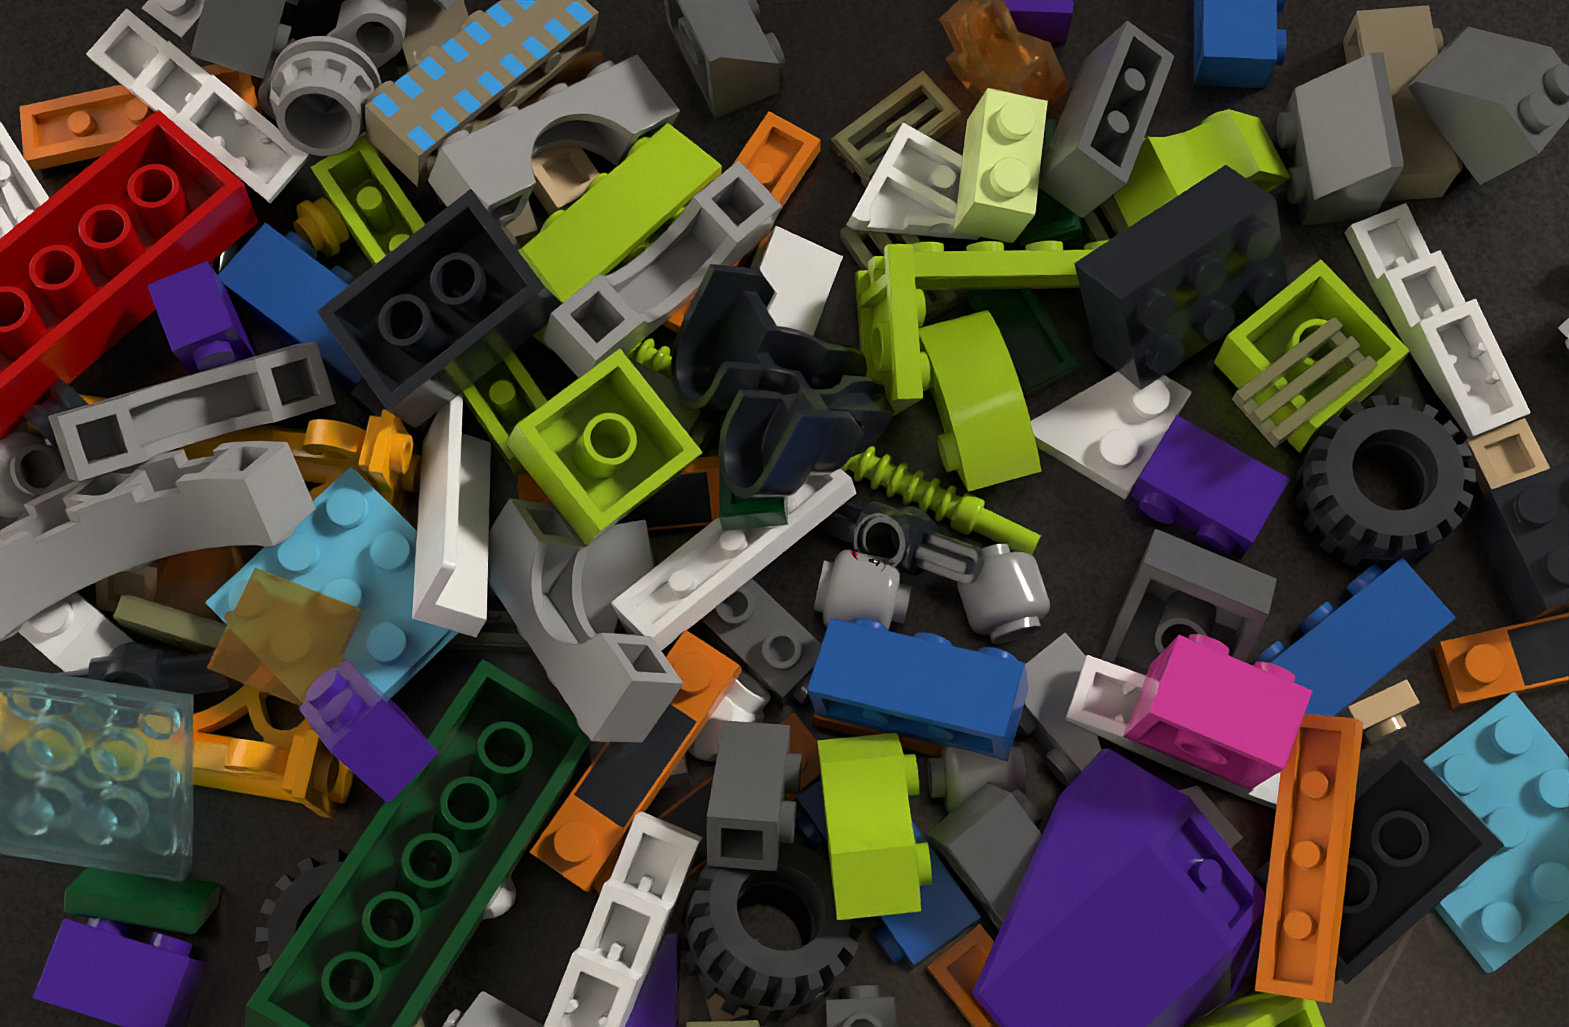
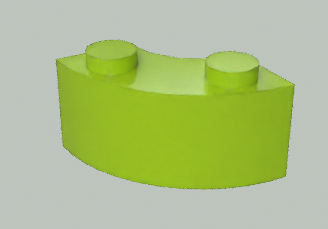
M1227 109L1212 114L1202 121L1198 127L1167 137L1144 138L1127 184L1114 193L1113 196L1128 227H1130L1224 165L1229 166L1266 192L1272 191L1290 179V176L1260 118Z
M984 310L918 328L920 352L927 354L930 365V381L927 389L930 390L945 432L944 434L937 435V442L946 471L956 470L968 492L1041 472L1036 441L1023 392L1006 344L990 312Z
M897 732L817 740L837 920L921 912L920 886L932 885V873L928 844L915 843L908 796L919 795V778L915 754H903Z

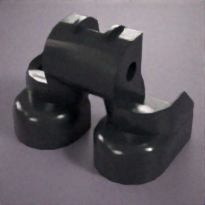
M710 264L678 329L673 344L671 359L672 382L677 397L686 407L697 410L728 411L720 432L718 451L720 470L725 484L735 496L745 499H784L797 493L809 476L822 477L832 474L841 469L851 457L861 454L875 444L885 431L895 411L886 398L882 382L871 377H865L868 370L866 358L862 352L855 350L853 345L826 343L802 331L776 325L768 311L777 292L760 269ZM759 388L767 391H757L756 389Z

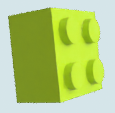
M1321 259L1229 333L1214 361L1218 368L1240 389L1333 317L1343 325L1340 330L1347 339L1353 336L1360 344L1358 351L1364 358L1370 355L1378 366L1373 373L1287 438L1288 442L1299 453L1316 439L1325 424L1334 415H1340L1345 406L1355 401L1362 402L1386 382L1410 351ZM1328 343L1256 397L1254 401L1260 407L1329 354L1333 348ZM1342 361L1272 415L1270 419L1278 426L1351 368Z
M621 349L615 351L516 424L505 443L586 546L679 476L703 453Z

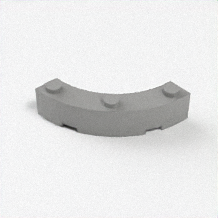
M248 441L222 443L213 450L215 456L188 460L184 449L156 455L142 463L82 481L72 482L25 503L24 506L29 516L0 530V641L16 634L24 622L59 600L121 571H137L149 566L157 559L194 550L231 545L274 547L290 538L295 531V527L316 508L288 442Z

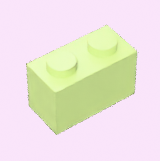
M987 88L967 120L954 231L1013 243L1034 217L1047 101Z

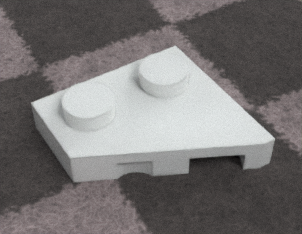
M902 123L846 225L854 230L977 240L980 236L954 231L963 156L909 125Z
M1116 372L1032 420L1031 424L1036 446L1121 498L1126 499L1175 416H1179L1186 405L1192 391L1165 375L1140 390L1122 374Z

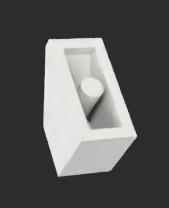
M78 591L37 613L24 622L18 631L64 672L89 669V663L92 658L108 656L117 646L128 642H136ZM130 677L116 678L120 684L127 688H144L136 679Z

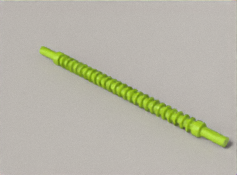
M646 339L643 343L640 342L625 354L634 361L672 380V357L670 356L669 347L663 346L656 350L654 348V340ZM874 446L869 447L861 454L851 457L841 468L845 473L847 470L853 471L856 482L862 481L863 478L871 480L870 488L873 490L877 489L880 485L887 488L886 495L889 498L893 497L896 493L902 495V503L904 505H909L914 501L920 504L919 509L924 512L928 509L935 511L936 521H941L944 517L950 519V527L965 535L975 531L999 544H1008L1009 548L1016 552L1029 553L1031 555L1040 540L1041 535L985 509V501L971 493H965L961 497L956 494L957 488L954 485H951L947 490L940 487L941 481L937 477L933 478L931 482L926 481L923 478V470H917L915 474L907 471V462H901L899 466L893 465L890 454H885L883 458L877 457Z

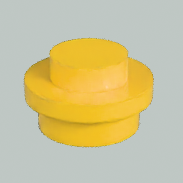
M323 197L313 203L309 200L299 203L296 206L299 219L293 222L297 235L311 245L316 252L320 250L327 257H333L339 253L340 244L349 239V233L343 219L334 206Z

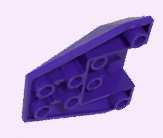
M1101 749L1059 796L972 994L999 1027H1184L1231 999L1257 967L1266 893L1189 796L1111 749Z

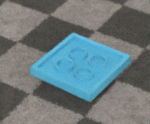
M350 466L313 501L316 509L295 527V531L290 538L274 547L268 546L260 550L205 602L302 703L306 701L308 689L320 675L330 669L337 670L347 659L390 699L459 633L412 619L417 530Z
M1514 692L1424 759L1504 843L1502 848L1434 907L1486 973L1497 970L1569 913V757Z

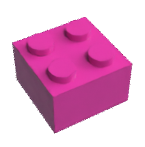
M1191 634L1188 638L1178 635L1151 663L1123 737L1248 790L1253 789L1284 770L1312 690L1294 683L1295 675L1278 665L1267 662H1255L1253 666L1229 656V648L1213 638L1199 634Z

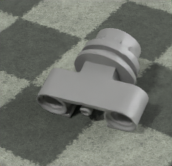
M345 0L341 4L337 26L327 36H312L297 41L292 38L287 42L286 48L282 50L276 60L269 59L265 77L261 80L258 102L261 109L269 117L277 121L281 134L292 146L308 154L330 156L347 150L354 144L357 137L365 132V105L373 91L381 85L377 68L395 57L403 45L408 18V4L406 0ZM369 22H380L386 25L387 27H377L370 24Z

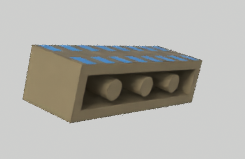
M500 0L486 12L478 10L472 13L462 23L454 37L441 47L433 45L427 48L416 59L412 69L395 83L386 81L373 91L365 105V137L417 187L429 178L438 156L437 149L445 139L461 130H467L469 134L487 126L501 111L512 106H519L592 47L599 12L586 0Z

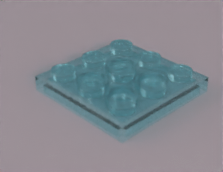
M0 666V854L183 882L192 869L193 695Z

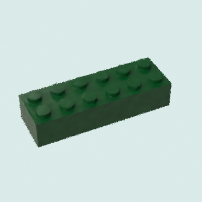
M482 659L428 738L429 742L439 753L389 804L384 802L246 1004L244 1026L415 1027L585 759L593 741L580 729L576 716Z

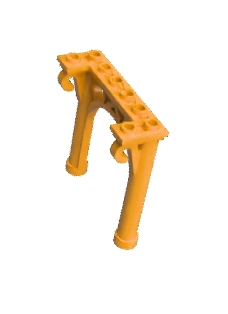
M79 394L89 404L107 399ZM384 409L381 417H369L366 431L351 424L325 419L310 421L307 430L263 424L222 434L168 451L184 449L188 460L215 456L213 450L222 443L248 441L288 442L303 480L323 484L309 492L312 501L352 466L409 524L410 517L405 515L409 493H417L420 488L422 455H418L419 451L413 443L412 436L408 434L400 418ZM27 420L28 432L43 435ZM265 664L236 693L207 710L179 718L159 719L147 717L138 723L130 725L117 724L107 720L105 717H98L94 708L40 715L31 708L28 697L0 693V752L302 803L319 816L331 819L335 818L338 803H346L353 783V772L328 750L306 718L298 727L291 730L280 731L272 727L265 698L283 682ZM249 712L254 729L264 740L259 742L209 733L235 722Z

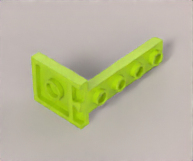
M1109 240L1088 243L1084 246V250H1063V243L1059 241L1031 243L1025 246L1026 250L1004 251V244L996 241L973 243L966 246V251H944V244L939 242L887 244L884 247L885 256H874L868 261V270L855 273L860 352L866 358L868 368L865 377H871L882 382L886 398L895 411L894 415L923 399V391L927 390L930 381L929 359L925 352H920L918 328L923 326L926 313L925 297L922 290L1080 288L1074 263Z

